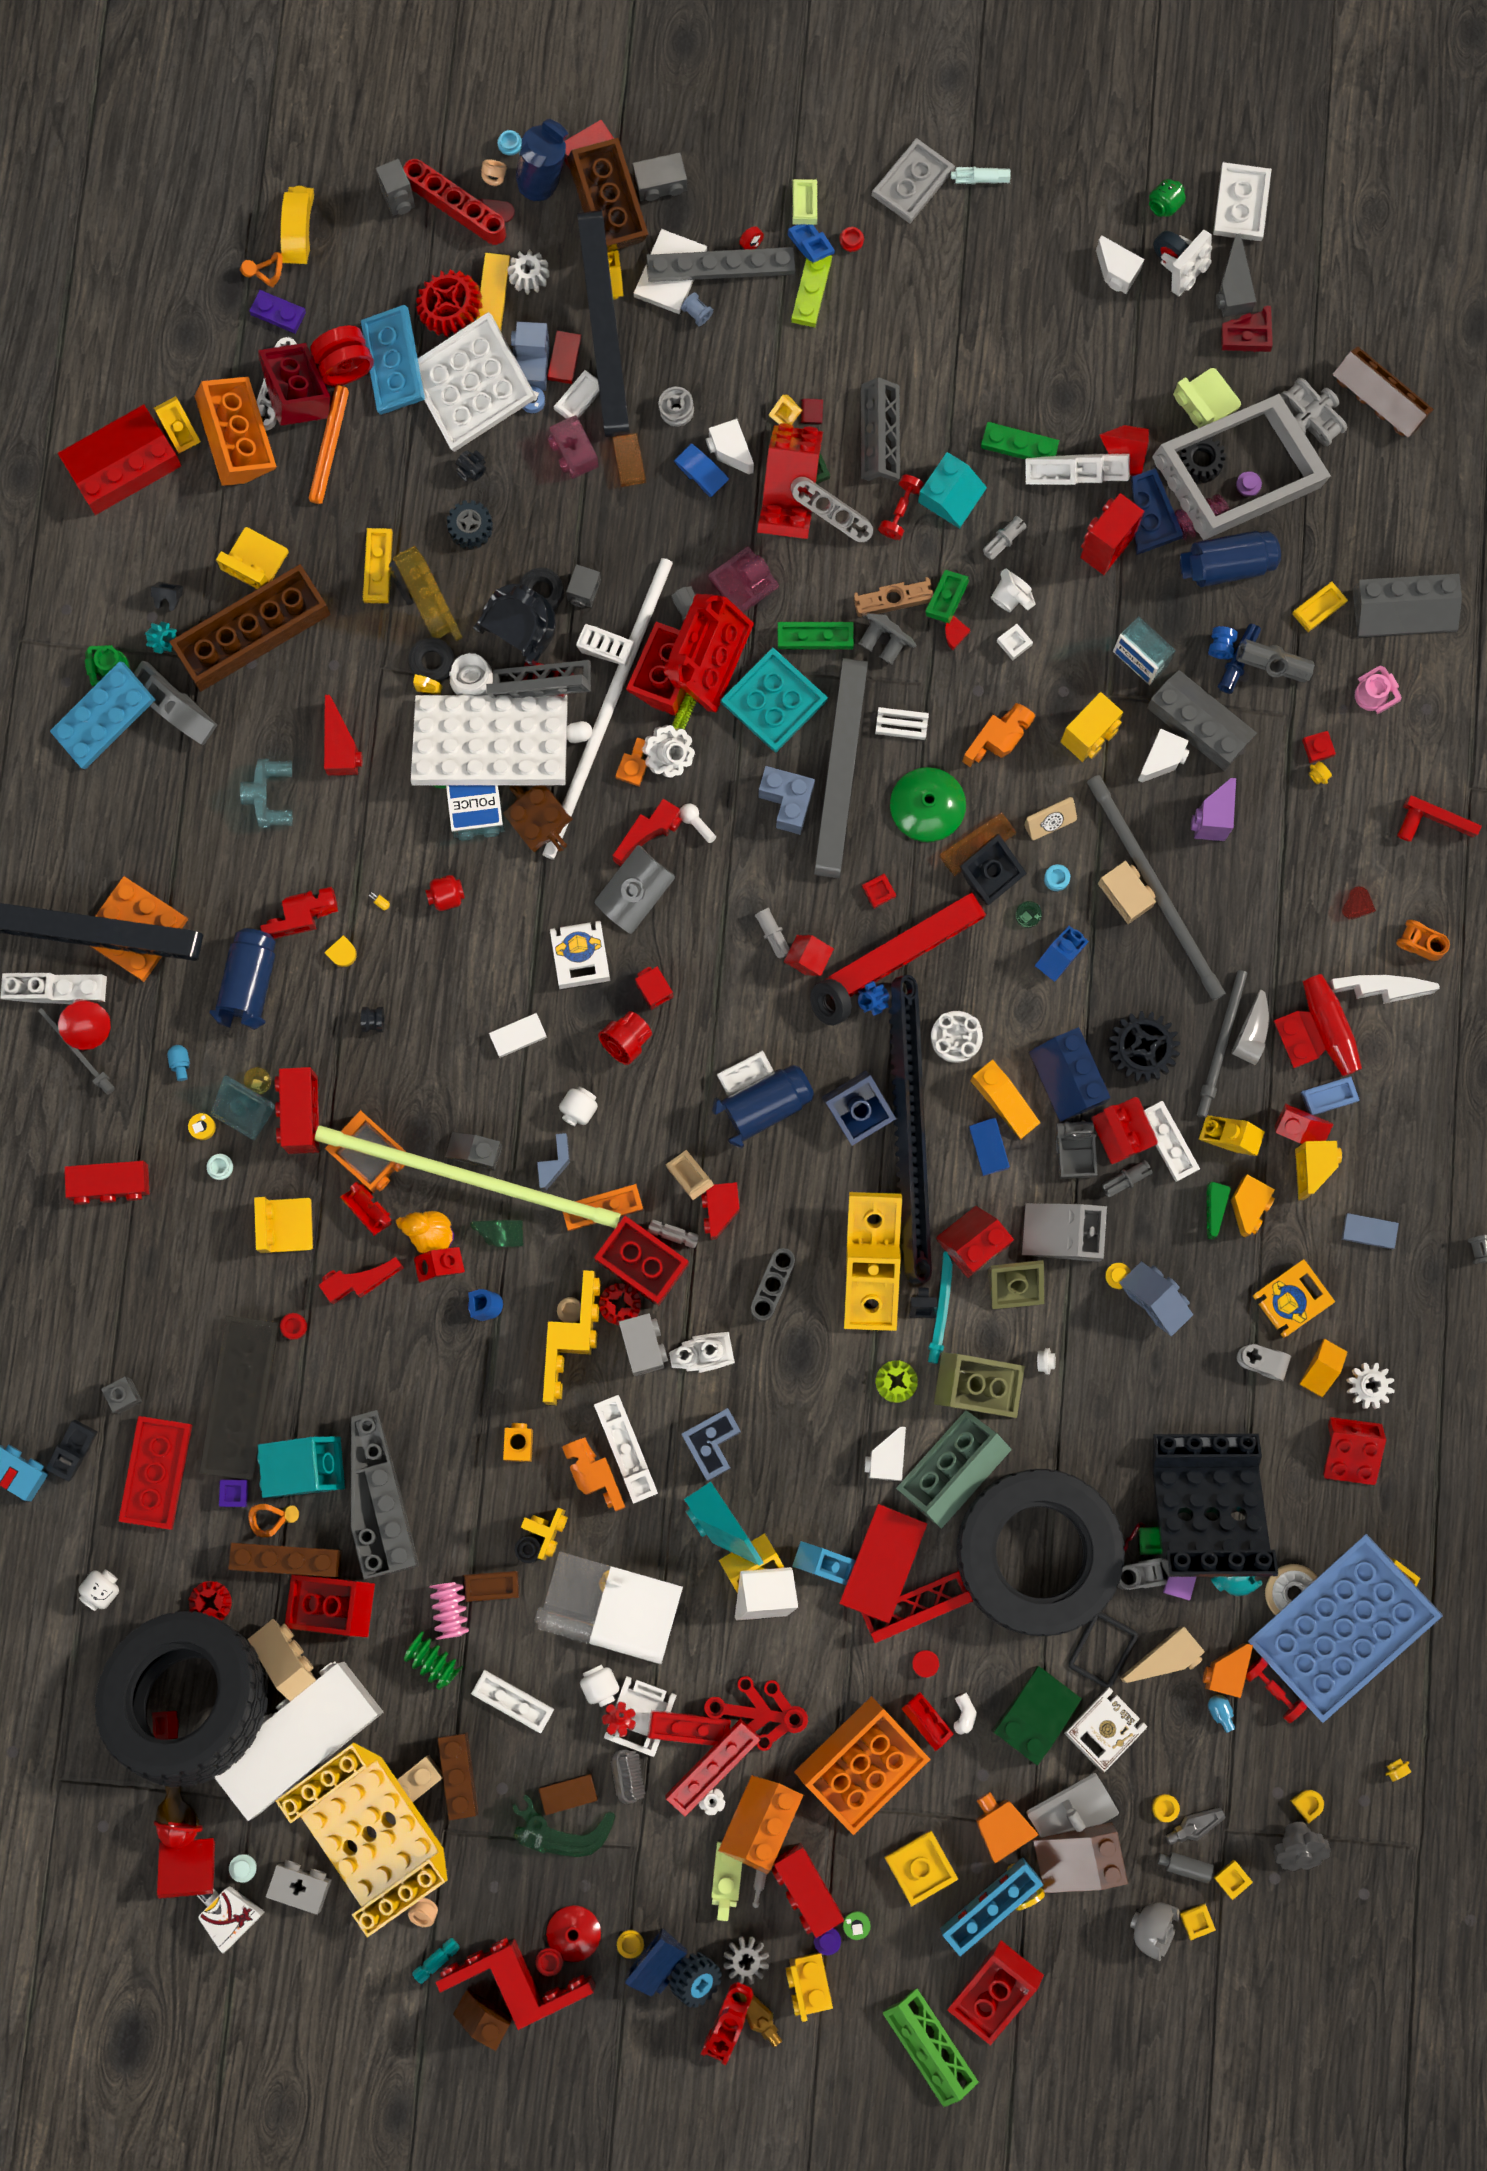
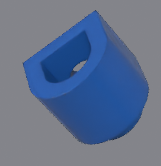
M485 1289L468 1292V1310L471 1318L485 1321L493 1319L501 1313L503 1300L499 1294Z

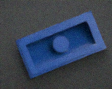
M996 1118L969 1126L983 1176L1008 1170L1010 1166Z

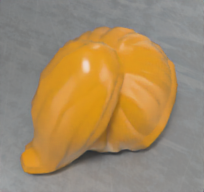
M415 1212L396 1219L398 1228L405 1235L409 1236L418 1252L426 1253L430 1250L446 1249L450 1247L454 1240L451 1222L440 1212Z

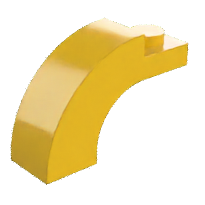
M295 186L289 187L288 192H284L281 214V254L283 263L307 264L310 252L309 220L314 200L313 188Z

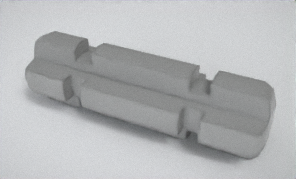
M652 1220L648 1228V1232L652 1235H661V1238L679 1244L683 1242L685 1246L691 1248L696 1247L699 1239L698 1234L686 1233L683 1229L668 1224L662 1225V1222Z

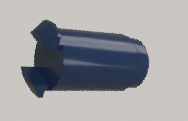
M547 119L542 125L530 128L525 132L521 141L516 181L521 194L532 201L547 200L553 195L560 181L566 152L565 138L568 136V132L560 123L552 119Z
M1252 531L1195 542L1192 544L1190 552L1180 554V568L1183 579L1192 577V580L1196 581L1201 588L1262 576L1266 572L1276 570L1281 561L1279 541L1269 531L1260 533Z
M249 928L236 932L234 942L230 944L216 1009L209 1012L217 1023L230 1028L234 1016L242 1018L241 1024L253 1030L265 1024L266 1021L261 1016L275 959L274 947L276 943L270 934Z
M790 1065L783 1070L778 1069L721 1101L717 1097L714 1098L712 1112L716 1115L723 1110L726 1111L738 1133L727 1140L731 1145L744 1148L743 1142L802 1110V1106L812 1101L814 1092L801 1068Z

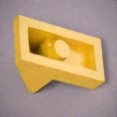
M176 396L154 407L178 453L200 443Z

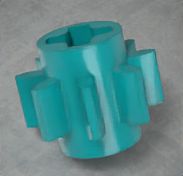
M162 621L159 625L152 623L151 628L145 632L148 641L146 645L153 647V651L162 654L163 651L172 652L171 648L173 647L169 641L176 638L175 633L177 630L169 628V623Z

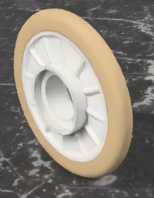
M1288 1564L1278 1568V1576L1269 1577L1265 1588V1597L1274 1615H1277L1292 1601L1287 1595V1591L1291 1586L1299 1587L1302 1592L1318 1578L1311 1569L1299 1564Z

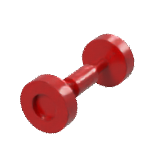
M902 475L899 481L900 487L906 490L896 506L893 522L884 520L878 528L881 534L894 540H900L904 534V529L897 523L907 509L910 502L908 500L910 493L920 494L924 486L921 480L911 475Z
M1261 1657L1247 1669L1246 1679L1250 1682L1259 1676L1266 1684L1267 1690L1278 1701L1282 1700L1289 1709L1285 1712L1283 1718L1288 1723H1291L1308 1706L1301 1699L1292 1704L1285 1697L1286 1693L1273 1679L1270 1681L1262 1673L1268 1663Z

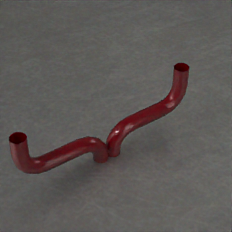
M1142 1522L1136 1525L1130 1537H1127L1124 1541L1125 1552L1129 1546L1128 1541L1134 1538L1140 1527L1143 1528L1145 1526Z

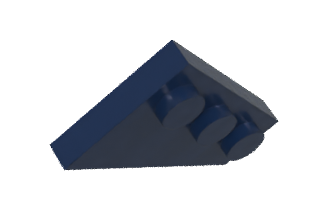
M1156 468L1133 476L1131 479L1132 501L1144 510L1143 517L1135 534L1136 555L1182 539L1184 534Z

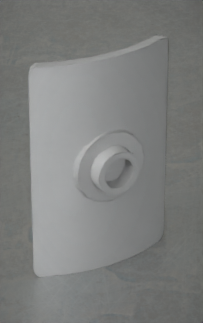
M1093 1773L1029 1809L1026 1813L1039 1835L1046 1837L1073 1830L1081 1832L1086 1827L1107 1822L1117 1816L1119 1811L1097 1774Z

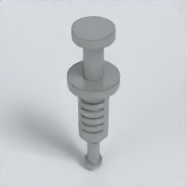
M757 1869L753 1886L754 1890H756L755 1899L752 1904L754 1908L759 1907L760 1891L764 1889L767 1875Z

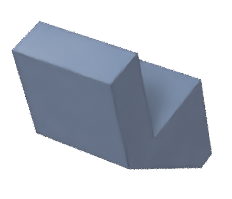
M566 1133L556 1134L558 1160L537 1162L541 1191H547L570 1163Z

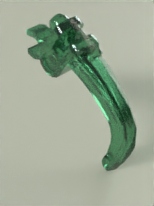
M526 1794L522 1796L527 1802L526 1809H518L515 1803L512 1805L514 1812L522 1816L526 1821L524 1827L515 1828L513 1837L519 1840L518 1844L543 1854L549 1852L572 1857L592 1855L603 1846L615 1820V1814L609 1811L592 1832L585 1835L569 1834L548 1827L545 1817L535 1811L531 1798Z

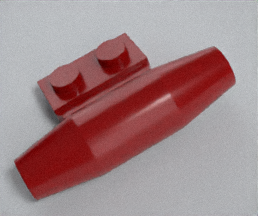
M1322 974L1304 980L1303 986L1310 1012L1296 1011L1274 1020L1293 1069L1317 1060L1326 1050L1342 1076L1361 1070L1362 1066L1355 1037L1333 990Z

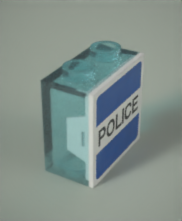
M1139 616L1119 635L1113 650L1121 660L1149 685L1169 666L1176 651Z
M446 785L451 830L454 838L471 840L476 835L495 837L499 835V832H505L499 785Z

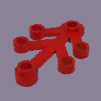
M743 1676L738 1680V1688L741 1692L746 1693L756 1708L726 1704L723 1699L716 1696L709 1698L704 1707L707 1716L713 1719H718L723 1714L754 1719L747 1724L754 1732L769 1721L780 1723L770 1733L759 1735L760 1739L763 1737L769 1739V1745L765 1748L761 1747L759 1742L756 1744L762 1751L769 1750L772 1743L787 1732L799 1733L803 1731L808 1723V1716L805 1710L799 1706H791L780 1691V1686L775 1680L767 1681L764 1685V1691L768 1696L774 1698L782 1712L770 1710L754 1688L753 1680L748 1676ZM747 1679L750 1681L751 1686L749 1689L741 1688L740 1683L742 1680ZM770 1683H774L777 1686V1691L773 1694L767 1691V1686ZM713 1702L719 1703L721 1707L716 1713L710 1710V1705ZM797 1714L800 1717L798 1724L790 1723L789 1718L791 1715Z

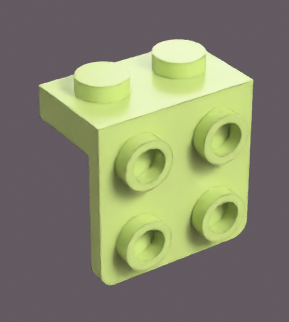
M1210 368L1191 382L1185 377L1177 383L1173 394L1178 404L1184 408L1191 421L1198 428L1232 414L1241 406V401L1215 368Z

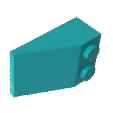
M711 1482L684 1499L689 1507L685 1512L702 1537L707 1535L713 1544L759 1566L764 1563Z

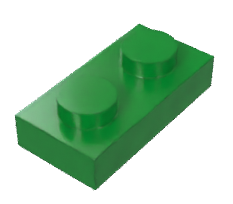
M945 570L925 611L926 616L950 624L969 583L968 576Z

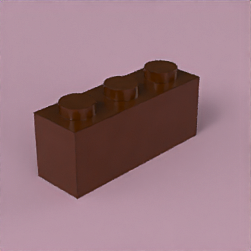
M468 1732L441 1736L438 1738L448 1818L449 1820L477 1816L479 1813Z

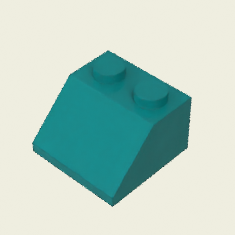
M947 452L921 489L918 503L960 529L987 487L969 465Z

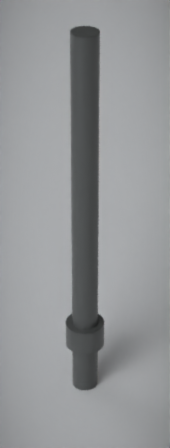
M1242 970L1237 971L1205 1085H1202L1200 1091L1201 1101L1197 1116L1207 1118L1211 1100H1214L1217 1088L1215 1086L1248 974Z

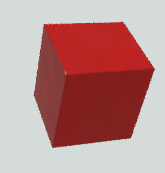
M797 935L784 962L804 975L821 976L834 948L813 935Z

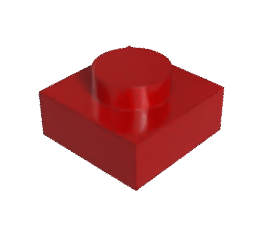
M1328 731L1304 737L1302 740L1310 764L1332 758L1336 755Z
M177 1711L153 1712V1735L161 1740L178 1738L179 1723Z

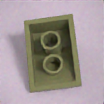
M942 1352L934 1405L1017 1418L1025 1366Z

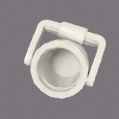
M1004 569L1001 572L1002 579L993 592L991 599L1007 612H1011L1019 603L1027 610L1035 606L1031 587L1008 569Z

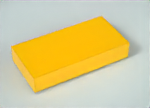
M1330 582L1295 609L1292 614L1304 629L1310 632L1346 604L1348 600L1335 584Z

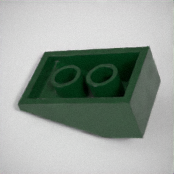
M1038 1666L991 1731L1038 1766L1056 1741L1082 1698Z

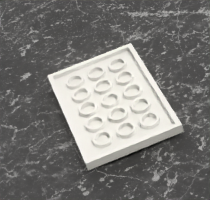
M416 695L411 784L565 785L567 695L565 698L557 695L527 696L524 698H512L510 695H497V698H491L489 695Z

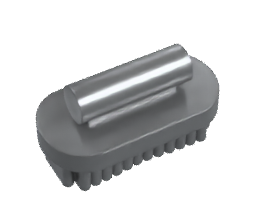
M619 1750L613 1755L611 1762L616 1796L624 1804L634 1803L638 1799L644 1798L643 1795L645 1794L643 1779L641 1778L640 1761H638L639 1754H636V1751Z

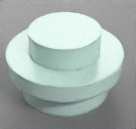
M216 1154L207 1162V1172L216 1180L228 1178L233 1171L231 1159L224 1154Z
M246 1854L236 1856L229 1865V1873L237 1882L251 1880L257 1870L255 1860Z

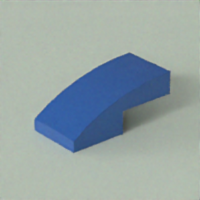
M798 224L788 229V236L800 252L812 263L835 253L834 248L824 233H819L814 225Z
M692 443L674 460L689 479H694L709 497L713 496L729 480L718 466Z

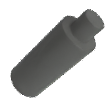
M1170 1852L1169 1856L1160 1853L1157 1864L1166 1866V1871L1207 1884L1211 1880L1213 1864L1174 1852Z

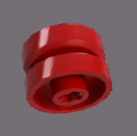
M347 325L331 329L315 339L310 346L313 359L319 365V373L323 382L330 386L354 382L367 374L374 365L370 350L365 346V339L357 326Z

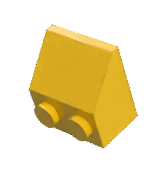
M1306 1141L1295 1149L1298 1200H1305L1314 1194L1339 1167L1338 1163L1342 1162L1341 1148H1337V1141Z
M765 1533L751 1541L764 1562L762 1565L759 1566L734 1553H730L719 1560L737 1594L740 1571L784 1568Z

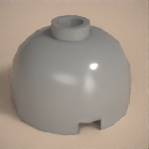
M1157 1902L1145 1906L1141 1913L1136 1912L1134 1914L1130 1927L1135 1929V1943L1144 1954L1158 1961L1161 1960V1956H1165L1176 1929H1173L1172 1921H1178L1179 1909L1169 1904Z

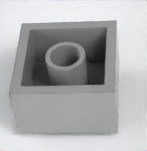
M650 1313L620 1321L619 1325L634 1377L664 1369L663 1362L668 1361L664 1344L658 1345L656 1337L661 1336L657 1319H651Z

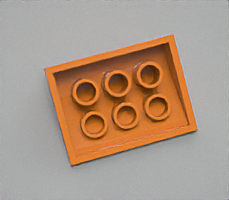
M871 1696L794 1772L806 1787L854 1835L931 1759Z

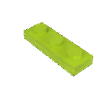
M827 256L814 263L806 258L792 314V323L816 327L832 256Z

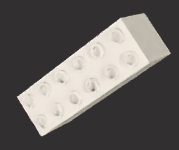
M345 1662L329 1663L319 1671L321 1677L291 1702L286 1698L276 1707L278 1712L275 1715L271 1713L264 1716L261 1729L258 1731L251 1747L246 1750L245 1755L220 1776H215V1779L247 1821L261 1814L278 1798L384 1713Z

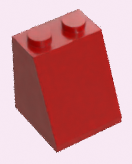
M977 1206L935 1237L967 1279L1014 1241L1013 1237L997 1218Z

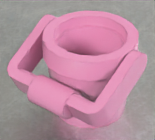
M1378 666L1358 678L1360 683L1355 690V699L1361 708L1367 711H1376L1379 714L1401 701V694L1398 691L1399 685L1394 676L1389 674L1385 667ZM1390 691L1394 694L1395 699L1386 703Z

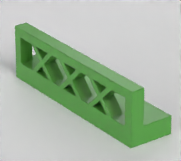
M918 1989L912 1990L899 2003L888 2007L883 2012L888 2023L943 2107L960 2101L979 2083ZM912 2000L919 2007V2016L914 2015L908 2006ZM926 2024L930 2025L934 2030V2039L929 2038L927 2035ZM941 2048L947 2050L949 2063L945 2062L942 2058ZM957 2072L962 2073L967 2081L963 2088L957 2081Z

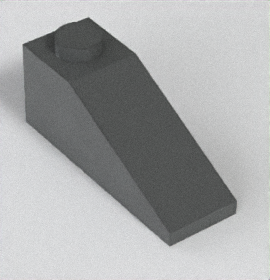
M1241 233L1235 235L1219 293L1216 294V304L1218 309L1222 310L1223 317L1251 313L1256 304Z

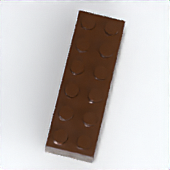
M299 564L169 642L198 689L202 692L328 617L330 612L302 565Z

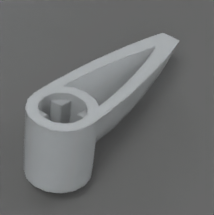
M1261 989L1252 1004L1231 1052L1232 1055L1254 1065L1257 1064L1264 1051L1269 1023L1266 993Z

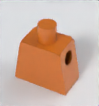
M991 1792L977 1799L984 1814L976 1819V1823L990 1857L995 1863L1038 1836L1035 1829L1009 1800L1006 1799L998 1804Z

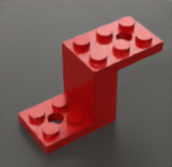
M781 423L779 426L774 425L770 440L763 503L757 533L808 539L812 511L799 503L793 497L790 489L792 482L798 477H806L816 483L823 431H818L817 428L810 426L803 429L793 428L794 426L791 424ZM806 486L798 487L799 494L804 492L811 498L812 494L809 493Z
M507 1937L493 1943L490 1951L483 1953L481 1949L467 1956L464 1964L458 1965V1962H454L444 1967L436 1981L439 1991L442 1992L491 1968L518 2030L593 1994L596 1986L592 1976L585 1978L582 1974L571 1979L566 1988L560 1990L559 1986L545 1992L544 1997L541 1998L516 1940L513 1939L508 1942Z

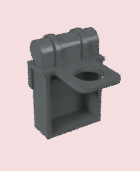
M1064 1121V1123H1056L1057 1137L1055 1138L1056 1154H1058L1059 1179L1096 1177L1098 1175L1096 1134H1094L1093 1122L1069 1123Z

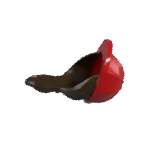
M181 1785L179 1787L165 1786L166 1798L158 1806L155 1814L156 1820H154L160 1841L165 1846L171 1848H183L189 1845L196 1837L197 1832H201L203 1828L199 1824L196 1812L182 1800Z

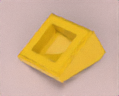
M782 395L768 416L778 424L787 423L792 425L802 410L790 396Z

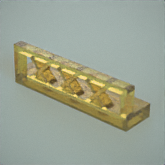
M416 546L393 557L430 635L434 638H440L450 632L456 641L462 639L460 630L424 557Z

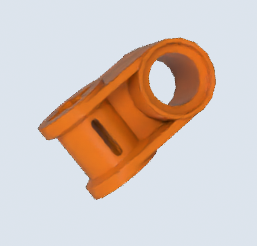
M1409 919L1405 923L1406 929L1401 939H1398L1396 942L1403 950L1415 953L1430 961L1441 959L1450 947L1447 936L1426 927L1418 921ZM1430 943H1438L1441 946V952L1433 951Z

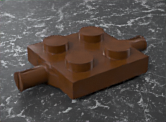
M511 785L509 789L516 796L517 800L503 813L506 819L533 852H536L540 847L549 842H552L558 851H563L564 849L561 846L566 848L567 843L564 842L559 834L573 818L546 785H535L526 792L520 785H514L515 788Z

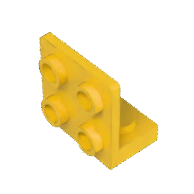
M245 527L229 555L221 551L216 561L222 571L259 589L273 580L289 551L284 546Z
M266 1197L254 1198L257 1251L260 1253L313 1249L312 1202L310 1198L268 1200Z
M814 1953L789 1959L790 1967L785 1968L789 1988L795 1987L796 1994L791 1995L795 2016L801 2015L802 2022L807 2021L806 2014L833 2009L822 1954Z

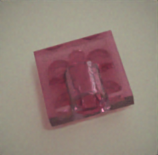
M749 546L708 575L709 580L721 595L728 598L743 613L779 588L778 582L770 574L769 567L759 555H755Z

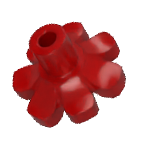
M619 1702L617 1708L612 1704L606 1707L607 1714L603 1715L602 1723L604 1725L609 1724L606 1731L609 1735H614L618 1731V1735L624 1737L627 1735V1729L633 1730L635 1728L636 1722L632 1720L635 1717V1711L632 1708L626 1710V1703Z

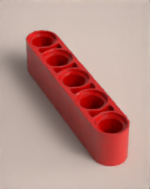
M411 159L405 163L404 172L410 182L412 191L488 243L498 245L505 240L506 229L501 215L418 159ZM414 173H420L417 177L411 176ZM435 186L440 187L436 191L430 190L432 187ZM453 200H459V201H460V202L457 203V204H451V203H450V202L453 201ZM474 213L480 214L478 217L475 218L469 217L471 214ZM492 227H498V228H499L497 231H490V230H489V229L492 228Z

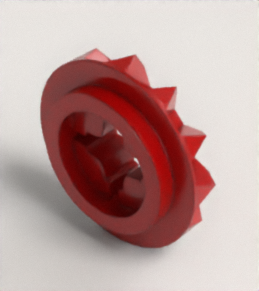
M616 1283L607 1287L600 1296L599 1309L602 1316L608 1322L619 1325L620 1321L638 1316L641 1309V1300L637 1291L631 1286ZM623 1293L624 1303L631 1308H621L618 1314L615 1315L616 1306L609 1300H619Z
M215 1581L202 1582L193 1589L188 1599L189 1611L191 1613L193 1611L205 1613L221 1621L228 1615L232 1605L228 1589ZM217 1593L214 1604L219 1610L209 1607L207 1610L202 1611L206 1603L201 1596L211 1598Z

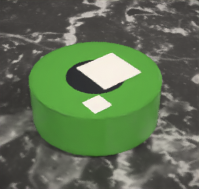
M852 1911L844 1918L843 1928L849 1938L860 1940L868 1935L870 1921L863 1912Z

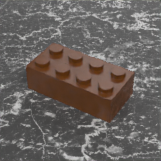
M619 138L571 150L567 160L583 211L602 210L607 252L644 242L648 236V231Z

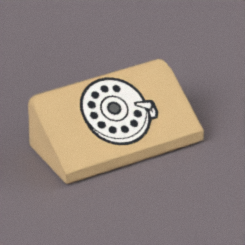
M1069 797L1027 817L1024 826L1030 838L1036 840L1075 822L1077 814L1073 798Z

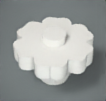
M671 725L655 728L654 736L646 737L642 749L643 753L648 755L645 764L656 774L663 773L666 777L681 775L684 770L683 766H690L695 751L689 747L692 743V738L687 735L684 729H675Z

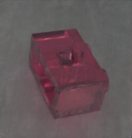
M576 415L549 427L550 437L547 439L553 452L558 451L561 457L558 461L564 473L568 472L571 478L574 479L599 467L598 457Z

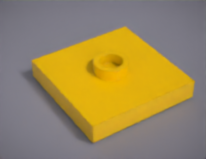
M931 1830L884 1857L911 1907L958 1880Z

